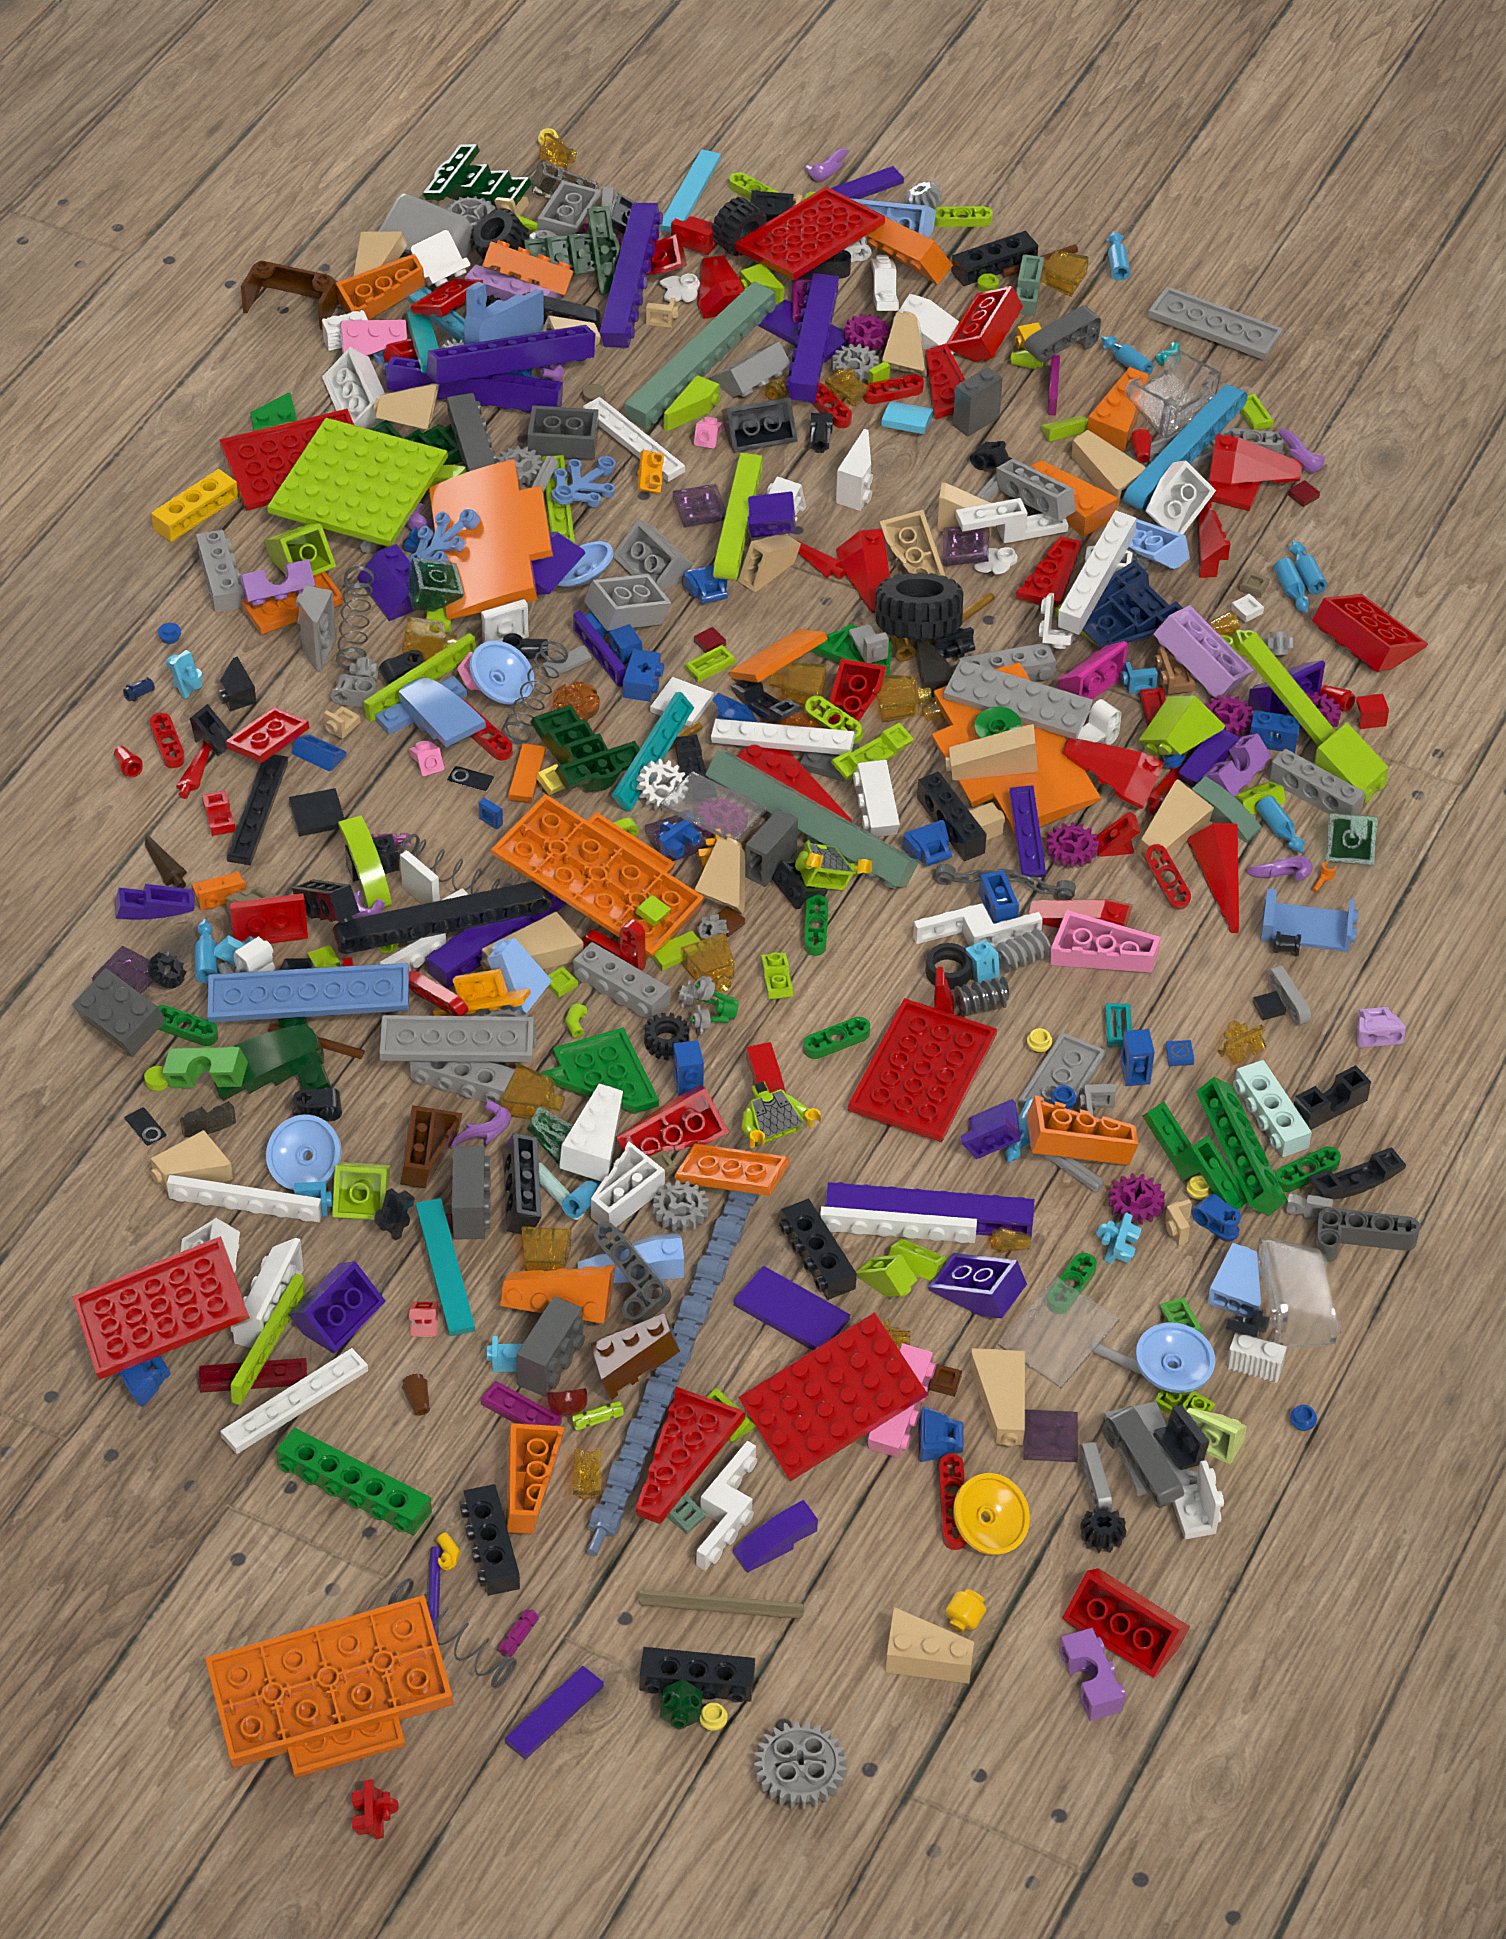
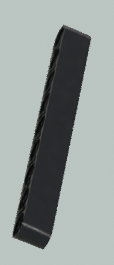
M531 881L354 918L345 923L338 922L334 925L332 932L339 952L350 954L540 914L549 910L552 903L547 890Z

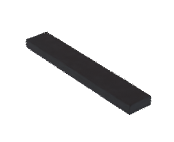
M274 754L261 763L228 851L227 862L251 866L286 771L288 756Z

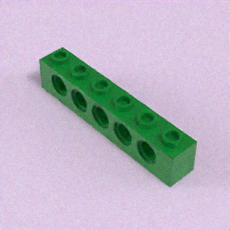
M1213 1077L1199 1088L1196 1094L1250 1207L1270 1216L1288 1200L1233 1086Z
M295 1427L276 1449L277 1466L281 1470L297 1475L309 1485H316L324 1489L330 1496H337L347 1501L353 1508H360L370 1513L377 1520L386 1521L400 1532H407L414 1536L432 1513L430 1496Z

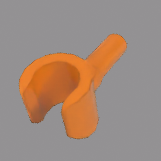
M1328 862L1322 864L1319 880L1312 888L1313 892H1317L1325 881L1334 879L1337 866L1333 869H1327Z

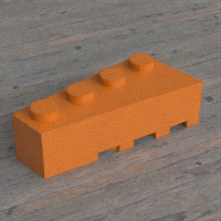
M886 217L885 224L865 236L868 239L867 244L871 248L881 250L887 256L896 259L937 285L953 266L934 240Z
M415 254L336 282L338 301L346 315L362 310L365 312L368 320H371L425 286L424 270Z

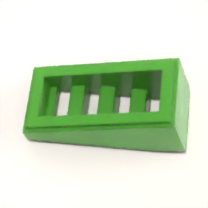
M1185 1298L1160 1304V1310L1166 1323L1184 1324L1194 1328L1203 1335L1202 1328ZM1183 1310L1182 1312L1171 1314L1172 1312Z

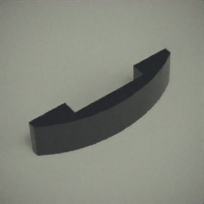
M740 680L731 685L732 691L742 703L747 705L752 712L766 720L781 721L802 710L801 705L789 698L781 702L764 692L761 682Z
M697 734L676 737L674 745L681 773H685L683 780L688 781V785L685 788L688 790L691 801L700 802L717 799L712 780H709V777L705 775L707 771L702 759V749Z
M1391 1147L1371 1154L1370 1160L1366 1163L1335 1174L1331 1170H1327L1310 1176L1308 1181L1321 1197L1341 1199L1368 1191L1386 1182L1404 1170L1406 1164Z

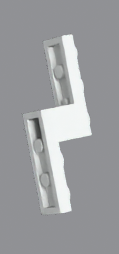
M877 255L876 259H871V268L874 274L873 300L877 311H899V301L896 296L895 264L893 259H889V256Z
M1021 498L958 509L955 515L962 532L997 525V530L1003 543L1068 532L1069 526L1066 518L1058 521L1044 513L1027 516L1028 513Z
M462 888L442 900L468 895V893ZM446 934L407 941L410 944L409 946L380 961L379 964L408 963L409 971L418 968L427 961V956L432 951L446 944Z
M983 903L914 921L913 938L916 944L962 932L969 947L979 942L988 941L995 948L998 943H1005L1008 939L1014 940L1016 936H1022L1026 932L1031 933L1033 929L1042 930L1043 919L1040 913L1037 912L993 924Z
M748 1441L701 1496V1510L708 1517L719 1522L696 1552V1566L704 1571L712 1563L718 1562L726 1545H731L735 1541L739 1529L743 1525H748L753 1517L752 1498L737 1490L741 1484L742 1477L746 1472L750 1473L757 1463L756 1446Z

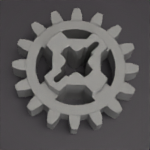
M850 344L849 348L842 346L841 351L836 350L835 355L832 357V370L836 371V376L842 375L843 381L848 378L850 383H853L854 380L862 383V379L868 380L869 369L879 365V356L875 355V350L869 351L868 346L861 348V344H858L857 347Z
M516 446L515 450L509 447L507 453L501 451L500 456H496L497 463L515 460L520 487L522 483L530 485V480H535L543 464L541 455H536V450L529 452L528 447H525L523 450L519 446Z
M676 1180L675 1186L666 1183V1190L659 1188L658 1195H654L653 1214H656L657 1222L663 1220L664 1228L671 1225L674 1232L677 1230V1227H681L682 1231L686 1232V1227L690 1226L694 1230L696 1229V1222L703 1224L704 1217H708L709 1199L706 1198V1192H699V1185L697 1184L690 1187V1181H686L684 1185H681L679 1180Z

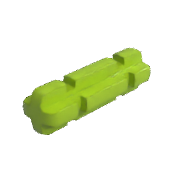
M620 1401L609 1403L608 1407L603 1405L585 1411L586 1414L584 1415L582 1412L573 1415L572 1424L575 1430L587 1428V1424L593 1426L610 1420L611 1416L613 1418L623 1416L624 1409Z

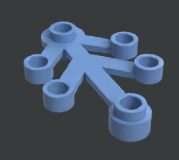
M601 456L598 459L597 468L581 478V462L577 459H570L567 470L571 473L572 484L570 486L566 485V470L562 468L555 469L553 480L557 482V486L552 491L553 500L561 505H567L573 501L587 502L590 507H598L601 496L595 492H601L602 496L611 498L614 495L615 486L611 483L598 484L591 482L600 476H609L613 473L616 464L615 460L610 456ZM578 491H591V493H589V494L576 493V492H578Z
M463 510L459 516L460 520L446 532V526L451 518L446 512H439L435 517V522L438 525L434 537L433 531L428 526H423L419 529L420 543L416 553L409 557V561L419 574L424 572L428 566H444L448 561V556L443 551L455 550L459 552L463 550L466 544L460 536L455 535L464 527L471 530L479 524L480 516L474 510ZM433 537L431 545L427 548L429 540Z

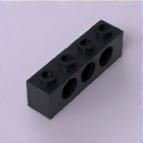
M1023 231L952 255L953 266L951 267V272L963 286L978 282V278L983 274H993L996 276L1001 274L1002 269L1022 263L1023 255L1038 256L1039 245L1027 231Z
M938 771L918 779L917 800L934 822L940 820L945 822L949 842L965 862L985 854L986 832L941 773Z
M312 879L292 888L293 894L303 893L306 916L311 919L319 918L320 920L327 919L329 922L338 921L339 923H345L353 919L352 915L360 913L350 884Z
M513 1133L503 1150L506 1231L531 1236L542 1217L537 1137Z
M808 1198L782 1208L781 1220L779 1221L780 1230L783 1235L789 1237L794 1253H799L806 1272H811L818 1291L823 1292L827 1300L855 1290L857 1273L810 1199Z
M496 1484L463 1490L464 1502H459L462 1518L468 1519L469 1524L465 1525L468 1541L473 1540L475 1547H471L474 1564L479 1563L480 1570H477L480 1586H485L488 1596L519 1590L520 1574Z
M643 1647L639 1690L651 1694L663 1693L664 1687L680 1680H685L703 1691L702 1697L712 1700L718 1698L728 1699L733 1702H751L755 1677V1658ZM699 1675V1676H702V1677H700V1678H694V1677H692V1676ZM722 1678H728V1679H730V1680H728V1681H723V1680H720V1679H722Z

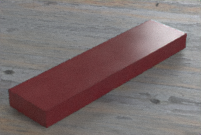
M296 1358L266 1361L251 1389L294 1385L307 1377V1359ZM243 1362L199 1366L200 1393L231 1391V1383Z

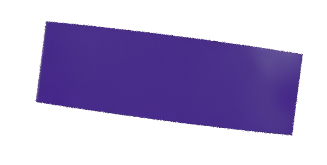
M1223 729L1206 739L1178 772L1181 781L1192 787L1197 785L1203 779V775L1215 763L1226 761L1231 754L1229 749L1240 737Z
M145 884L143 890L119 887L114 900L116 919L142 920L165 918L194 911L195 908L193 889Z
M803 1499L757 1528L733 1549V1554L746 1573L793 1550L794 1543L817 1532L818 1519Z

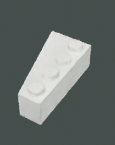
M602 1084L597 1086L562 1144L561 1169L598 1181H603L605 1176L609 1175L621 1114L623 1091Z

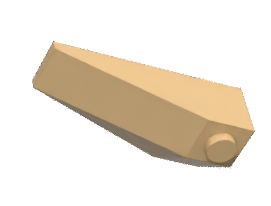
M923 510L880 521L887 545L909 573L924 572V574L934 573L938 576H945Z

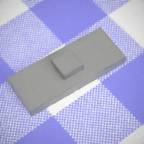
M585 645L569 651L568 658L564 663L547 661L542 664L553 667L560 675L591 661L592 657ZM560 655L553 659L562 660L564 657ZM544 667L548 676H557L554 670Z

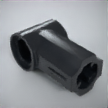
M811 413L810 448L815 450L816 453H824V451L829 449L830 434H832L833 414Z
M509 633L502 640V642L517 648L527 659H535L536 654L540 652L539 647L541 643L548 641V639H523L521 635L516 633ZM545 644L542 650L548 649V644ZM541 653L537 657V659H545Z

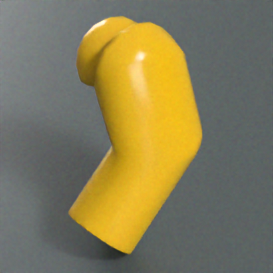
M445 1532L439 1535L436 1541L444 1550L441 1558L438 1557V1564L443 1570L447 1571L457 1565L461 1551L450 1535Z

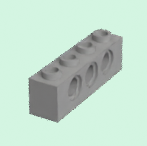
M1011 459L996 468L999 491L1015 499L1021 498L1024 504L1058 521L1065 519L1076 511L1073 488L1015 459Z
M1287 749L1272 762L1269 781L1283 786L1284 790L1347 825H1350L1362 812L1365 792Z
M411 1061L410 1063L411 1080L487 1103L489 1100H492L502 1107L506 1106L516 1086L515 1069L492 1062Z

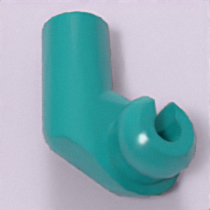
M1172 342L1169 350L1158 353L1156 355L1157 363L1160 365L1176 363L1179 358L1180 344Z

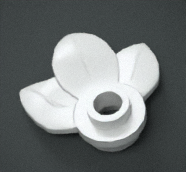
M687 273L681 277L670 276L662 279L660 285L668 289L664 295V300L670 302L671 298H675V302L681 299L685 302L693 301L697 297V290L700 287L697 276Z
M1009 547L977 550V554L983 560L976 564L974 568L983 573L992 571L994 574H1002L1017 562V554L1014 549Z

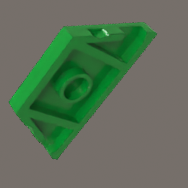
M286 393L251 411L250 417L253 431L297 421L291 393Z
M853 624L843 627L840 631L828 634L825 642L810 650L840 663L841 659L865 663L849 635L850 629L857 628ZM891 640L888 643V658L870 663L887 667L883 680L886 683L890 681Z

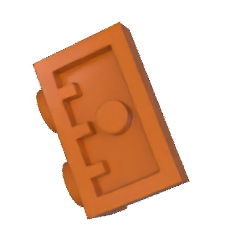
M239 872L192 884L193 892L201 911L227 904V896L242 889H247L246 882L241 878Z

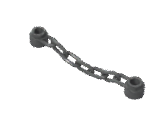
M940 864L937 866L935 874L937 882L941 885H950L952 881L971 884L980 881L981 874L1004 870L1005 873H1012L1011 878H1008L1010 882L1016 881L1028 885L1040 894L1057 895L1059 900H1071L1075 896L1076 890L1075 883L1069 880H1061L1057 882L1056 886H1051L1036 877L1022 875L1010 869L984 871L977 869L962 874L955 873L956 869L952 865ZM978 873L979 878L969 880L968 875ZM1034 881L1043 885L1041 890L1033 885Z

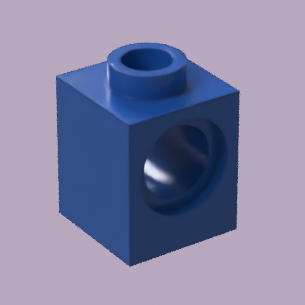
M630 624L609 631V647L623 665L629 663L633 649L642 650V641Z

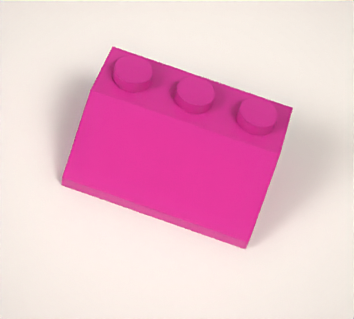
M1123 641L1106 645L1098 652L1095 651L1087 660L1077 664L1072 671L1059 678L1057 682L1058 689L1093 700L1121 679L1120 675L1121 671H1124L1128 643Z

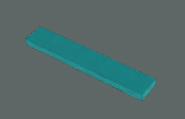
M406 310L405 317L421 372L427 373L428 350L439 349L430 317L422 316V314H413L412 310Z
M675 692L611 795L625 812L633 809L642 793V790L636 789V786L640 783L636 779L640 775L642 768L647 766L650 761L656 763L659 759L663 760L694 710V706L682 692Z
M437 1198L417 1202L416 1211L449 1337L474 1332L475 1324L442 1200Z

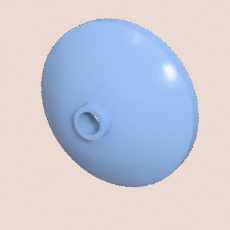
M596 541L579 546L584 549L586 554L563 578L558 586H583L590 584L592 580L600 577L612 561L614 552L611 545L607 542Z
M488 641L479 645L470 659L471 675L478 688L492 700L503 704H513L515 700L521 698L520 688L524 683L529 682L527 673L532 668L527 658L517 648L505 642ZM533 670L530 672V681H534ZM529 683L522 689L523 697H528L533 690Z
M313 1115L291 1117L281 1123L269 1139L266 1149L268 1169L279 1184L295 1191L294 1183L326 1181L327 1183L335 1174V1165L340 1163L342 1153L341 1142L335 1129L325 1120ZM312 1152V1158L307 1161L306 1155Z
M1161 1323L1155 1325L1142 1334L1136 1347L1135 1358L1140 1372L1150 1383L1165 1391L1185 1393L1197 1390L1208 1382L1214 1371L1215 1354L1211 1344L1199 1331L1184 1324Z

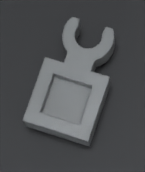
M1289 1194L1286 1213L1293 1215L1302 1213L1304 1214V1219L1318 1221L1319 1213L1325 1208H1332L1334 1199L1308 1195L1307 1199H1303L1299 1195Z

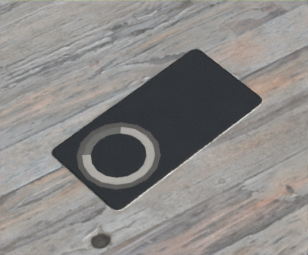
M455 766L447 780L487 791L494 776Z
M144 1107L124 1117L146 1146L167 1136Z

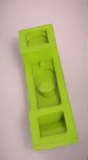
M899 722L883 731L880 737L853 752L849 750L832 759L831 763L846 780L852 779L853 773L857 771L858 763L879 760L888 761L909 746L914 739Z
M362 815L339 821L338 825L345 845H348L367 908L372 909L376 899L384 901L385 905L383 908L392 906L382 864Z

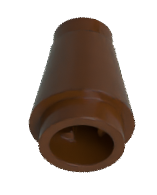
M412 1374L405 1377L402 1390L414 1414L417 1416L427 1414L430 1411L427 1379H424L422 1374Z

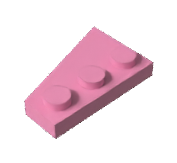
M352 320L340 322L343 354L351 347L369 357V355L385 351L386 344L407 339L406 320Z

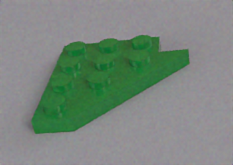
M624 1027L553 1047V1055L559 1067L541 1072L542 1081L590 1098L599 1084L623 1091L621 1108L633 1113L659 1106L656 1092Z

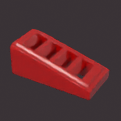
M412 338L386 344L384 360L389 363L392 356L417 360Z
M943 967L936 968L934 1008L954 1014V998Z

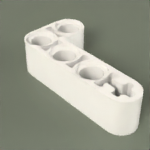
M1103 699L1098 700L1090 710L1089 723L1082 727L1077 738L1111 745L1119 735L1121 712Z

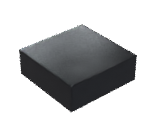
M1276 991L1253 997V1004L1262 1021L1285 1015L1286 1008Z

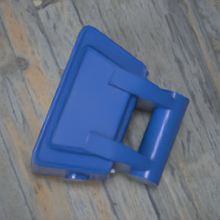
M714 565L684 572L683 587L693 597H697L701 604L728 598L726 590L727 580L713 577Z
M943 820L905 832L903 835V850L913 858L919 859L925 866L952 858V852L948 849L949 837Z
M160 1355L118 1372L131 1395L141 1407L146 1405L159 1390V1386L171 1374ZM154 1365L155 1369L149 1370Z
M922 1407L919 1418V1461L925 1462L942 1458L946 1454L962 1453L964 1451L963 1422L956 1421L930 1408Z

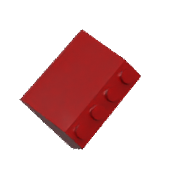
M1363 594L1325 597L1312 619L1319 626L1318 629L1320 631L1330 634L1335 638L1337 644L1347 647L1352 651L1351 654L1353 656L1363 659L1368 663V667L1376 672L1393 669L1428 645L1426 641Z

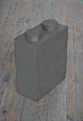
M986 367L956 385L953 426L967 437L1000 417L1003 381L1000 375Z
M777 809L746 844V878L766 887L771 882L780 861L790 860L797 852V818Z

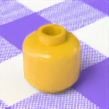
M970 1589L956 1592L945 1611L947 1618L950 1620L949 1625L959 1632L975 1630L987 1610L984 1598Z

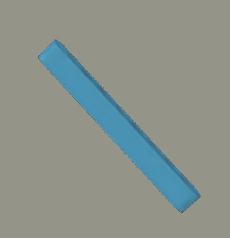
M1228 384L1224 385L1127 488L1124 494V503L1146 511L1161 477L1171 464L1179 461H1187L1191 464L1216 437V434H1219L1244 407L1247 401V392Z

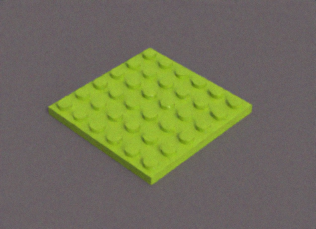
M325 418L267 506L268 513L305 524L321 523L323 529L390 547L396 541L448 458L447 450Z

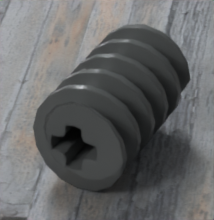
M1002 976L1000 980L992 978L990 983L987 980H983L981 985L978 982H973L971 986L964 984L962 989L959 986H955L954 995L958 1008L963 1011L965 1016H968L969 1008H972L974 1014H978V1007L981 1006L983 1011L987 1012L988 1004H991L993 1010H997V1002H1000L1002 1007L1006 1008L1007 1000L1009 999V988L1006 978Z

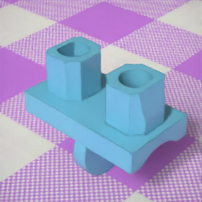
M185 650L180 655L173 654L166 660L167 667L172 670L174 675L172 680L174 686L179 689L181 697L186 699L192 691L202 687L201 680L203 674L201 670L196 669L191 652Z
M1125 1213L1122 1222H1118L1116 1225L1113 1221H1108L1107 1224L1098 1226L1096 1233L1102 1240L1101 1243L1109 1245L1104 1261L1111 1264L1117 1258L1128 1263L1133 1258L1136 1248L1125 1243V1240L1134 1244L1142 1230L1131 1223L1133 1215Z

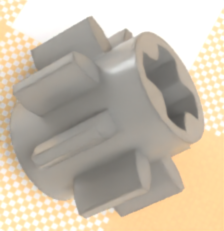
M1287 631L1270 632V638H1264V643L1274 655L1288 654V648H1294L1293 637H1287Z
M361 657L357 658L356 664L350 663L349 672L351 676L369 677L377 680V663L373 664L371 659Z
M719 914L702 917L703 922L697 926L700 934L699 939H707V945L724 942L723 937L726 933H729L725 924L727 921L719 920Z

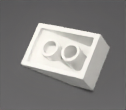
M909 294L898 311L899 313L908 311L916 315L920 322L925 350L947 343L959 323L958 320L931 300Z
M867 429L862 431L837 470L836 503L859 511L862 510L865 503L868 504L872 497L870 485L873 480V474H871L869 432Z
M1187 461L1173 462L1161 477L1146 512L1162 528L1184 534L1216 490Z

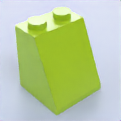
M321 523L303 524L264 539L271 561L284 574L283 565L307 559L310 561L313 576L336 567Z
M1170 696L1166 699L1139 741L1145 746L1144 749L1153 756L1181 755L1223 730L1225 725L1196 696Z
M1348 723L1340 727L1317 748L1315 765L1364 791L1365 803L1371 800L1374 793L1382 790L1387 785L1389 767Z

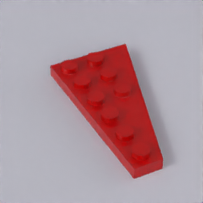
M751 745L747 746L737 755L740 759L852 823V819L788 750Z
M676 1387L673 1403H670L667 1421L663 1424L654 1452L653 1463L650 1464L648 1470L649 1475L646 1484L643 1485L636 1506L637 1516L661 1524L746 1419L745 1411Z

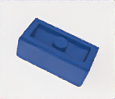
M311 734L296 738L292 750L293 755L327 771H332L347 755L346 751Z

